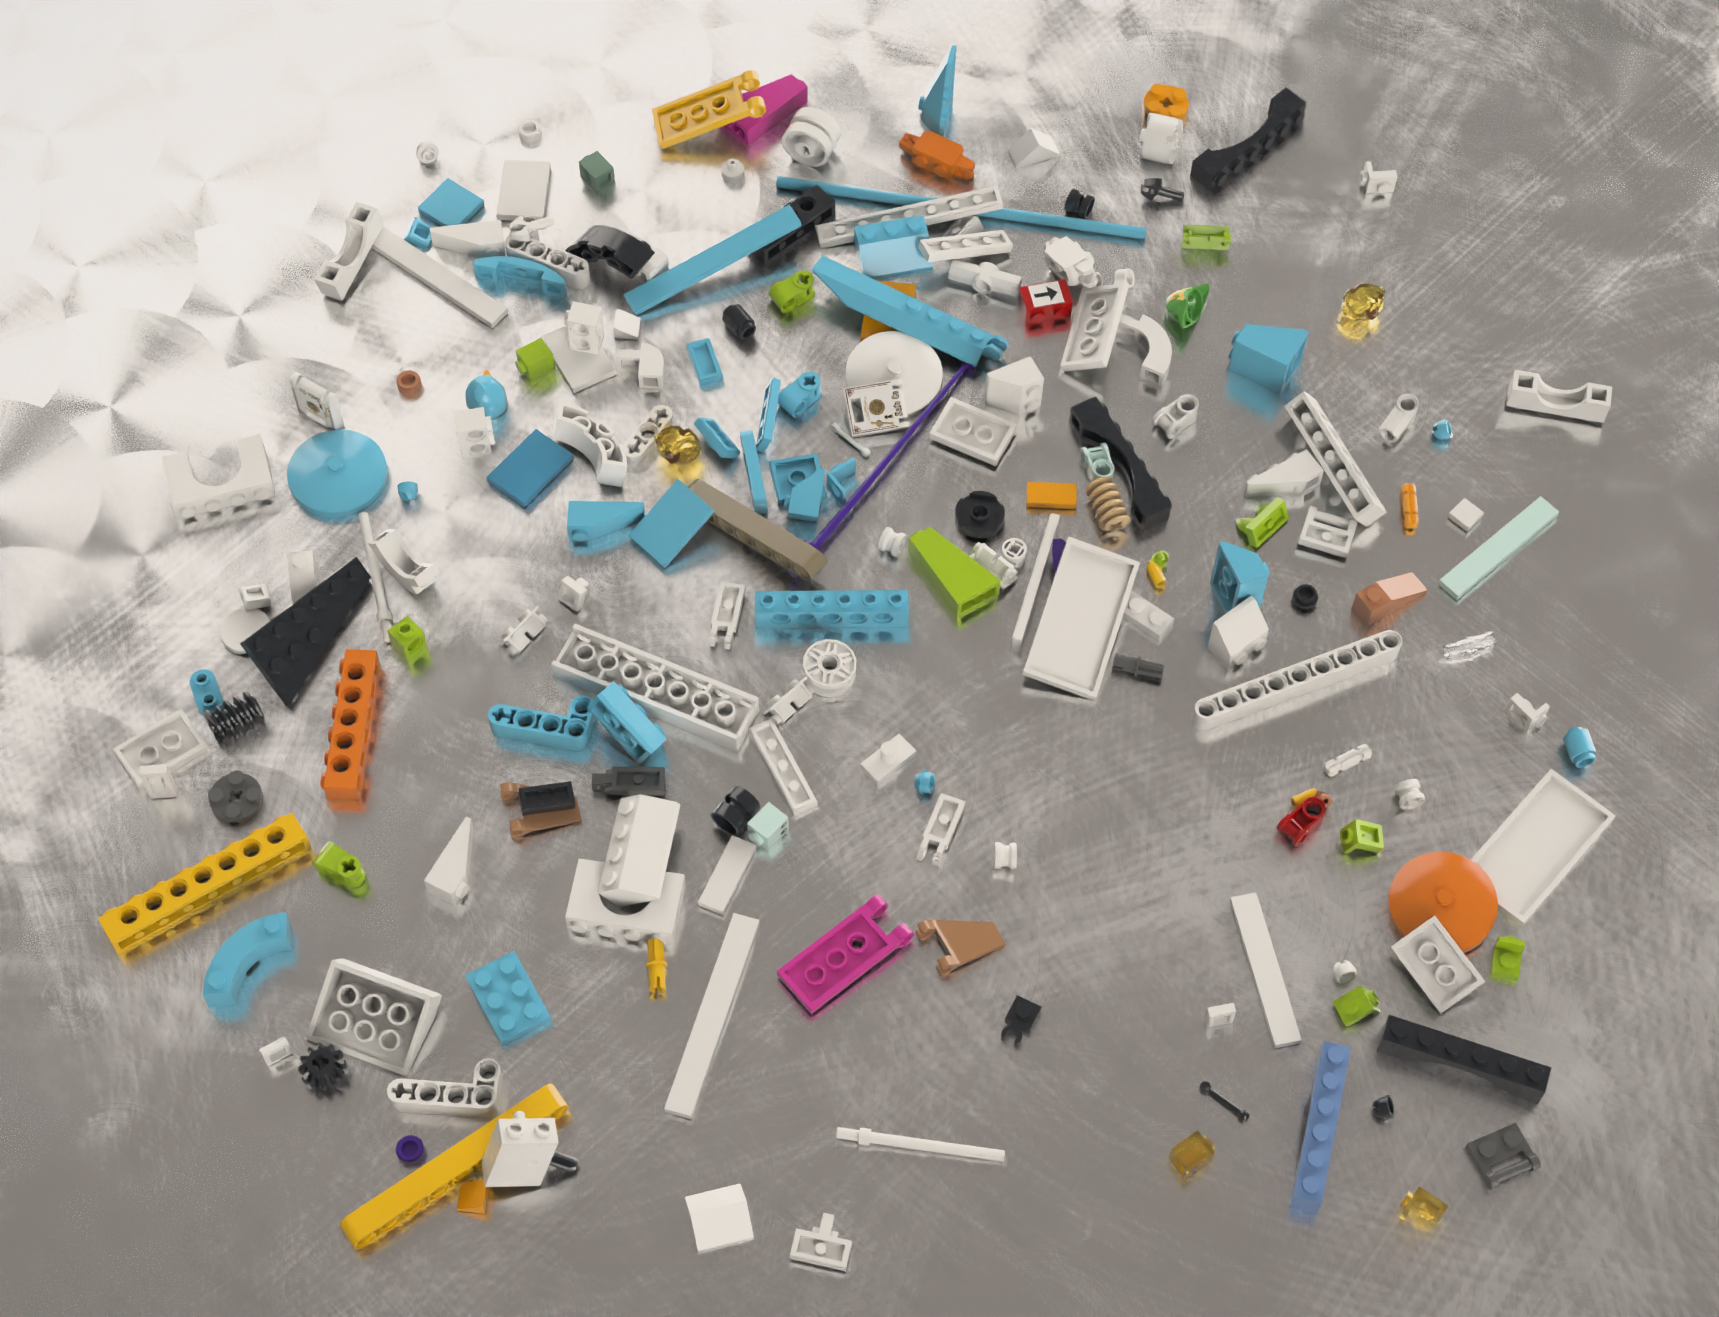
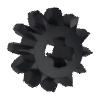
M319 1042L317 1050L314 1051L313 1048L308 1047L309 1056H301L302 1065L298 1067V1071L303 1075L301 1078L303 1083H310L311 1089L315 1091L321 1085L322 1090L327 1091L328 1084L337 1087L338 1082L336 1078L345 1079L343 1069L347 1068L346 1060L342 1059L344 1055L341 1050L335 1051V1047L332 1044H329L324 1049L323 1044Z

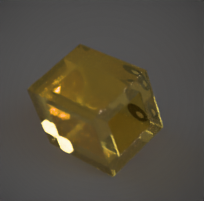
M1197 1130L1173 1147L1168 1159L1184 1179L1187 1180L1213 1161L1215 1147L1207 1136H1202Z

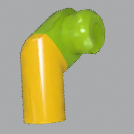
M1163 550L1153 554L1146 566L1147 572L1156 588L1162 587L1167 582L1162 570L1169 560V555Z

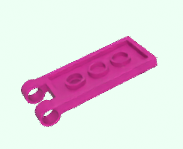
M879 894L870 898L859 909L777 970V976L811 1014L895 949L905 946L913 938L914 932L905 923L900 924L890 934L886 935L874 922L873 919L878 918L888 908V904ZM855 941H860L863 946L860 949H855L852 944Z

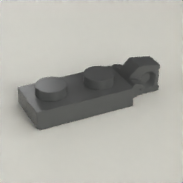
M612 767V769L606 770V773H592V790L605 791L606 794L665 795V768Z

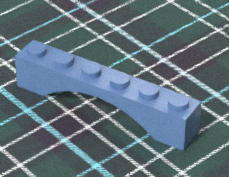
M1323 1041L1318 1053L1310 1109L1293 1183L1290 1208L1317 1214L1321 1207L1351 1047Z

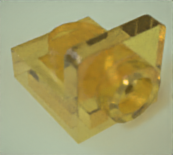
M1419 1186L1414 1194L1409 1191L1401 1202L1400 1206L1404 1210L1400 1217L1406 1219L1414 1207L1424 1219L1428 1221L1433 1220L1438 1223L1447 1210L1448 1205Z

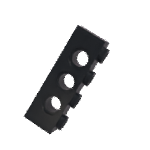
M818 185L804 191L800 197L785 205L790 204L801 221L802 226L752 253L764 265L815 231V225L824 224L835 217V200Z

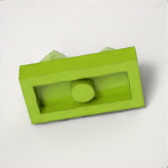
M1279 497L1270 504L1257 505V516L1255 518L1236 519L1238 528L1247 535L1249 545L1258 548L1289 519L1286 502Z

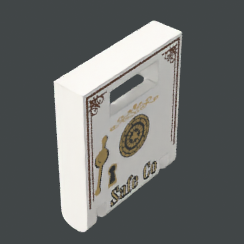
M295 372L290 378V385L298 413L328 430L343 429L345 426L337 395L332 392L327 394L326 389Z
M901 379L843 388L851 438L910 427L909 422L899 423V420L908 418L903 389L893 390V387L902 385ZM860 400L864 422L855 423L851 402Z

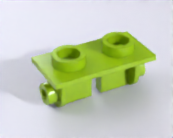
M1183 224L1182 248L1229 250V244H1231L1230 226Z

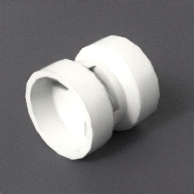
M1018 538L1007 539L1002 545L1001 557L1016 567L1015 570H1022L1026 562L1027 546Z

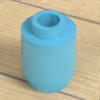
M1581 727L1569 729L1563 740L1571 762L1575 763V766L1578 768L1593 764L1596 761V750L1589 731Z

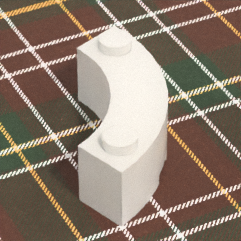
M559 402L552 439L571 445L582 452L595 468L597 483L622 487L627 469V457L623 444H619L614 436L615 432L603 420L598 422L588 416V411L571 404Z

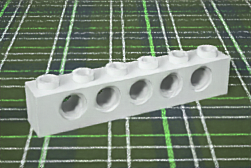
M1303 391L1284 407L1355 520L1368 527L1387 513L1316 399Z

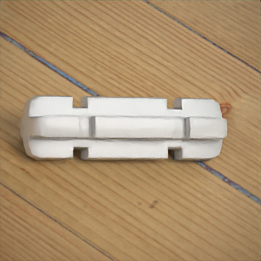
M1363 744L1357 747V750L1352 749L1336 757V760L1332 759L1325 762L1323 769L1327 776L1332 777L1338 774L1339 770L1343 772L1359 764L1360 760L1363 762L1370 759L1372 751L1367 744Z

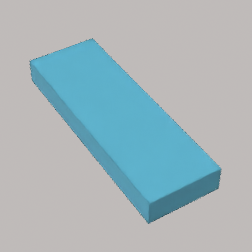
M776 378L770 380L764 391L756 440V449L760 452H765L772 441L781 380Z

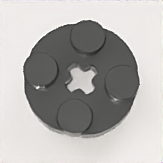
M236 770L216 781L208 792L211 810L218 820L230 824V822L242 824L252 820L260 812L263 792L255 778ZM241 794L240 802H229L233 795Z

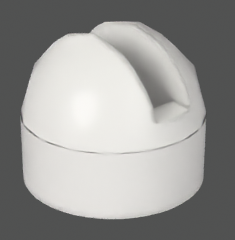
M1343 960L1342 964L1337 962L1333 968L1334 976L1339 984L1349 983L1357 976L1354 966L1349 961Z

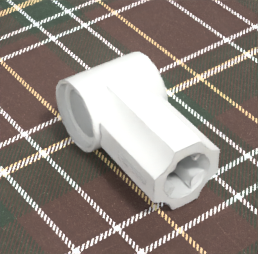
M1403 394L1398 398L1395 407L1378 429L1382 439L1389 443L1397 442L1407 426L1415 420L1419 407L1417 397L1412 394Z

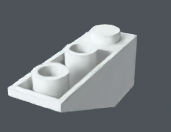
M1306 449L1299 454L1294 453L1290 455L1286 461L1280 464L1271 465L1267 471L1260 475L1255 474L1246 481L1243 496L1250 498L1301 495L1321 484L1324 470Z

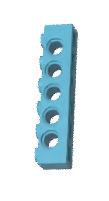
M908 590L755 591V629L908 627Z

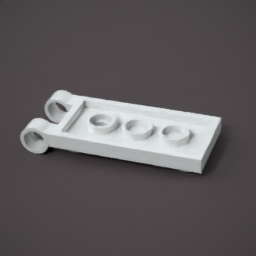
M1130 268L1117 270L1113 285L1103 286L1101 274L1095 272L1097 284L1090 288L1082 287L1060 365L1064 372L1107 367L1128 288L1134 285V274Z

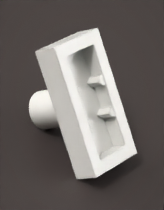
M898 734L890 741L884 742L880 749L860 763V769L878 786L913 759L917 751Z

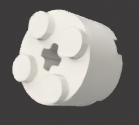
M1149 113L1147 128H1143L1140 133L1139 141L1143 143L1140 159L1173 164L1180 149V146L1177 145L1179 138H1182L1183 121L1175 117Z

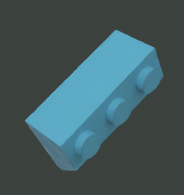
M920 215L854 226V247L861 273L872 279L932 270L933 262H927L918 248L920 240L929 239L924 216Z
M1225 541L1220 542L1210 584L1225 613H1228L1251 595L1255 598L1260 608L1267 580L1270 576L1268 565L1262 562L1257 553Z
M612 682L601 691L586 707L639 765L667 740L663 729L658 724H653L646 717V711L639 704L635 705L629 698L627 690L615 682Z

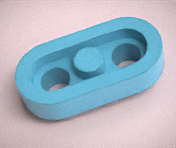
M206 669L194 672L190 677L189 683L200 714L204 716V710L206 709L214 714L215 705H218L223 710V698L213 672ZM208 700H213L212 703H206Z

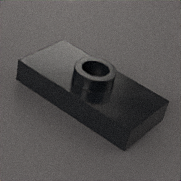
M571 781L518 788L522 816L575 809L576 804Z

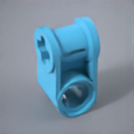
M810 371L803 373L793 383L780 391L777 404L792 417L797 418L801 416L807 408L821 397V388L819 387L821 382L818 374Z

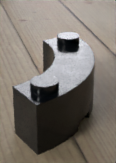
M593 225L585 228L565 250L568 253L585 259L588 263L597 262L599 259L606 260L608 266L620 271L630 280L634 279L655 254L647 242L640 241L619 229L604 225Z

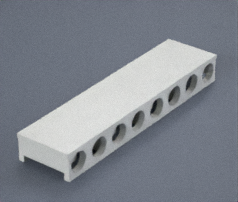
M574 624L572 627L573 631L556 661L553 660L551 664L553 677L597 695L612 682H615L627 690L631 701L635 705L639 704L646 711L647 715L734 751H739L749 732L748 728L752 727L760 712L759 697ZM581 634L586 635L587 637H589V639L583 637ZM603 643L610 645L612 648L607 647ZM626 652L633 654L636 658L628 655ZM649 661L657 664L659 667L652 665ZM672 671H676V672H678L679 674H681L682 676H679V675L675 674V673L672 672ZM695 680H698V681L702 682L703 684H705V686L699 684V683L696 682ZM718 689L725 691L729 695L723 694ZM742 699L749 701L752 705L744 702Z

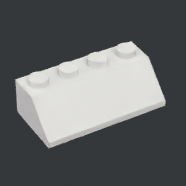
M641 794L620 799L598 891L600 895L618 907L658 900L660 898L680 809L678 802Z

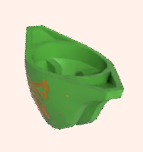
M1204 283L1182 288L1172 293L1165 302L1169 318L1178 322L1183 329L1195 324L1202 313L1210 291L1209 284Z

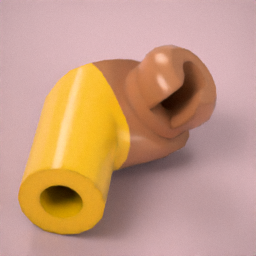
M1314 788L1290 799L1294 809L1309 797L1320 798L1325 803L1326 808L1332 803V799L1327 793Z

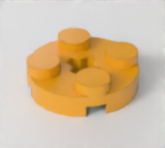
M1154 84L1144 96L1143 112L1147 115L1155 113L1184 120L1189 108L1187 92L1183 88L1171 85ZM1163 103L1169 104L1168 107H1163Z

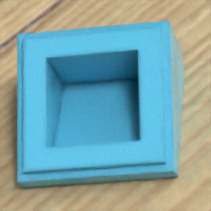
M415 217L408 225L403 239L411 245L428 248L432 239L430 228H433V226Z

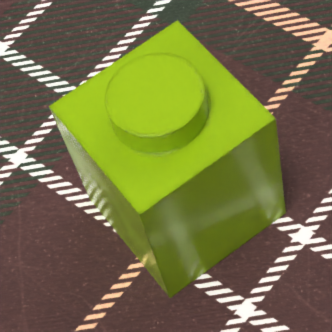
M542 338L516 350L517 361H515V365L520 374H525L530 381L555 368L553 353Z

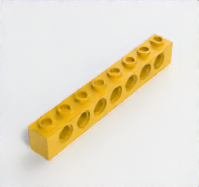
M294 814L282 815L276 818L270 825L254 830L248 837L230 843L224 850L214 855L206 856L200 863L191 868L182 869L169 880L158 882L147 892L131 897L125 904L107 910L98 920L117 954H120L311 849V845ZM275 839H282L279 843L272 844ZM258 852L255 856L248 857L250 853ZM228 865H234L229 870H223ZM204 878H210L206 883H199ZM186 891L182 896L175 897L178 892ZM158 904L161 905L158 909L151 910L153 906ZM136 918L133 923L126 924L129 919Z

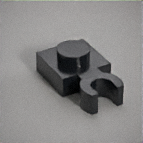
M1017 995L1005 1017V1022L1010 1025L1002 1030L1001 1040L1004 1041L1008 1034H1013L1016 1036L1014 1046L1018 1047L1022 1041V1030L1030 1033L1041 1012L1042 1006Z

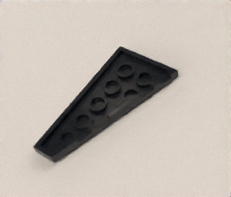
M357 557L351 559L240 643L285 706L291 704L371 579V576Z

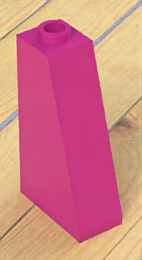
M790 74L760 86L754 91L745 92L742 94L744 102L755 96L763 98L766 113L758 118L748 116L724 127L749 146L807 103L808 87L804 81Z

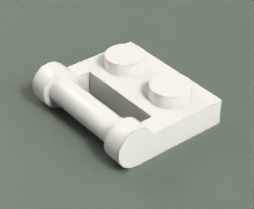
M1310 506L1298 544L1347 558L1358 521L1353 518L1348 520L1321 512L1316 507ZM1314 520H1317V521H1320V522H1324V523H1327V524H1330V525H1334V526H1337V527H1340V528H1344V529H1347V531H1346V530L1339 529V528H1336V527H1332V526H1329V525H1326V524H1322V523L1316 522V521H1314Z

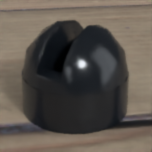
M1390 1095L1380 1096L1373 1101L1372 1107H1377V1110H1374L1373 1113L1377 1117H1394L1395 1109Z

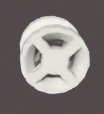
M886 527L880 537L878 550L882 552L889 551L892 556L897 558L905 545L907 535L902 532L899 534L895 533L892 528Z
M1417 779L1402 781L1394 787L1395 794L1400 798L1399 806L1402 810L1417 808L1425 802L1423 793L1419 791L1421 786Z
M995 842V869H1001L1003 866L1016 869L1017 843L1002 845L1001 842Z

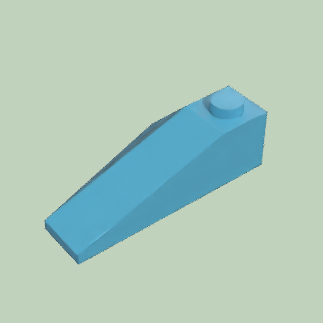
M956 45L950 47L927 86L925 96H920L918 110H922L921 120L930 131L945 137L953 109Z

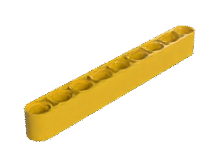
M553 1084L543 1086L347 1215L339 1224L341 1230L355 1250L367 1246L482 1169L481 1161L498 1119H514L513 1115L515 1112L523 1111L525 1118H555L557 1120L566 1113L569 1106Z

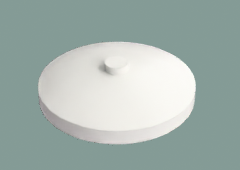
M886 331L869 336L854 348L847 361L845 379L847 388L901 379L902 385L893 387V390L903 389L908 418L922 413L940 392L943 372L940 359L930 345L900 331ZM860 400L856 401L855 403L861 408Z

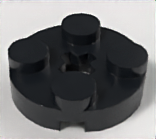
M973 491L964 499L962 497L956 504L955 522L958 525L959 532L974 538H993L1004 524L1005 508L992 493ZM983 511L985 517L977 518L973 514Z

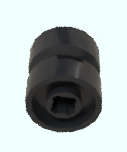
M734 786L724 797L725 802L719 803L711 813V818L715 824L724 832L733 836H737L747 825L746 819L752 818L760 809V803L755 796L740 786Z

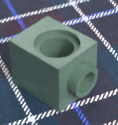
M598 150L578 161L580 177L596 194L615 183L614 167Z

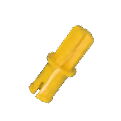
M650 938L647 941L648 962L646 963V968L649 970V991L655 993L657 988L658 993L666 991L665 968L667 967V962L664 961V944L657 938L653 940Z

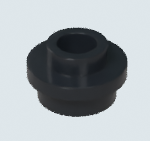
M1303 584L1294 590L1292 599L1298 607L1309 609L1316 605L1318 594L1313 586Z

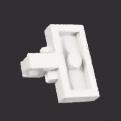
M823 1213L820 1228L813 1227L812 1232L796 1228L790 1259L846 1271L852 1241L838 1238V1232L832 1231L835 1215Z

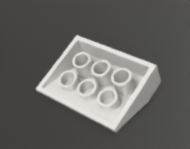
M343 958L331 960L305 1039L318 1044L320 1042L326 1047L332 1044L335 1050H341L342 1053L407 1076L434 1021L442 995Z

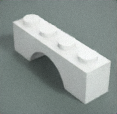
M356 201L346 219L345 239L339 253L330 261L324 260L314 278L321 294L343 301L384 224L377 208Z
M1514 370L1508 386L1506 406L1604 423L1611 407L1612 386L1588 382L1577 389L1561 390L1546 385L1537 373Z

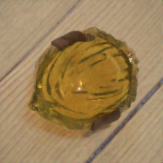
M1358 283L1354 288L1350 287L1342 296L1343 300L1341 302L1344 315L1354 321L1363 322L1375 319L1384 307L1386 290L1370 283Z
M672 425L654 434L661 457L671 464L684 465L690 463L701 452V444L697 435L690 428L683 429L680 425Z

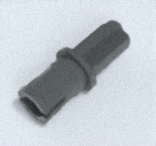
M1115 653L1112 669L1133 673L1136 677L1137 674L1162 678L1164 665L1141 660V656L1135 658Z

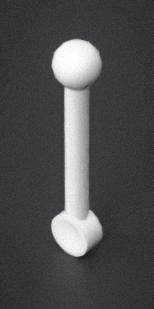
M833 423L830 426L833 432L839 433L861 451L863 457L870 455L871 452L868 448H864L857 443L837 423Z

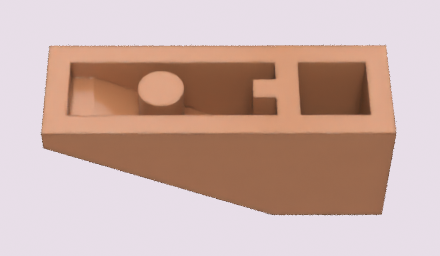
M1413 572L1377 581L1359 591L1355 595L1351 609L1363 624L1368 627L1426 594L1428 590Z

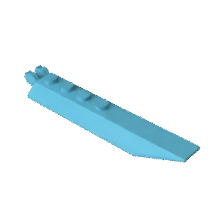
M823 255L812 268V272L847 307L915 337L975 367L982 355L996 361L1003 356L1002 351L1009 347L1007 339L1002 338V336H994Z

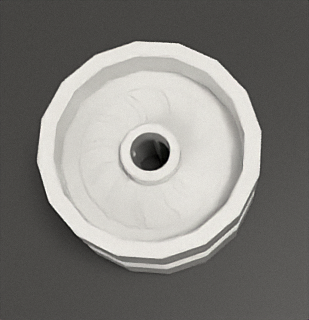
M804 107L798 109L792 118L789 127L782 137V145L785 151L799 163L819 167L824 165L829 159L833 148L841 137V129L838 123L826 112L813 107Z

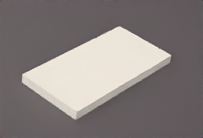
M1068 537L1022 675L1094 701L1106 670L1140 562Z
M1550 769L1471 860L1479 865L1491 879L1497 893L1498 910L1520 927H1523L1614 821L1616 815L1553 769Z

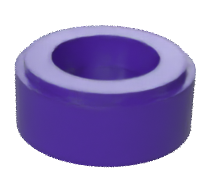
M408 1135L398 1141L396 1154L401 1163L409 1166L415 1165L424 1158L425 1147L420 1138Z

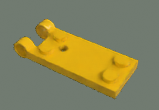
M747 70L741 75L653 108L652 113L660 147L665 149L748 116L753 118L763 116L766 113L764 99L755 96L744 102L741 90L754 91L759 88L758 73L754 70Z

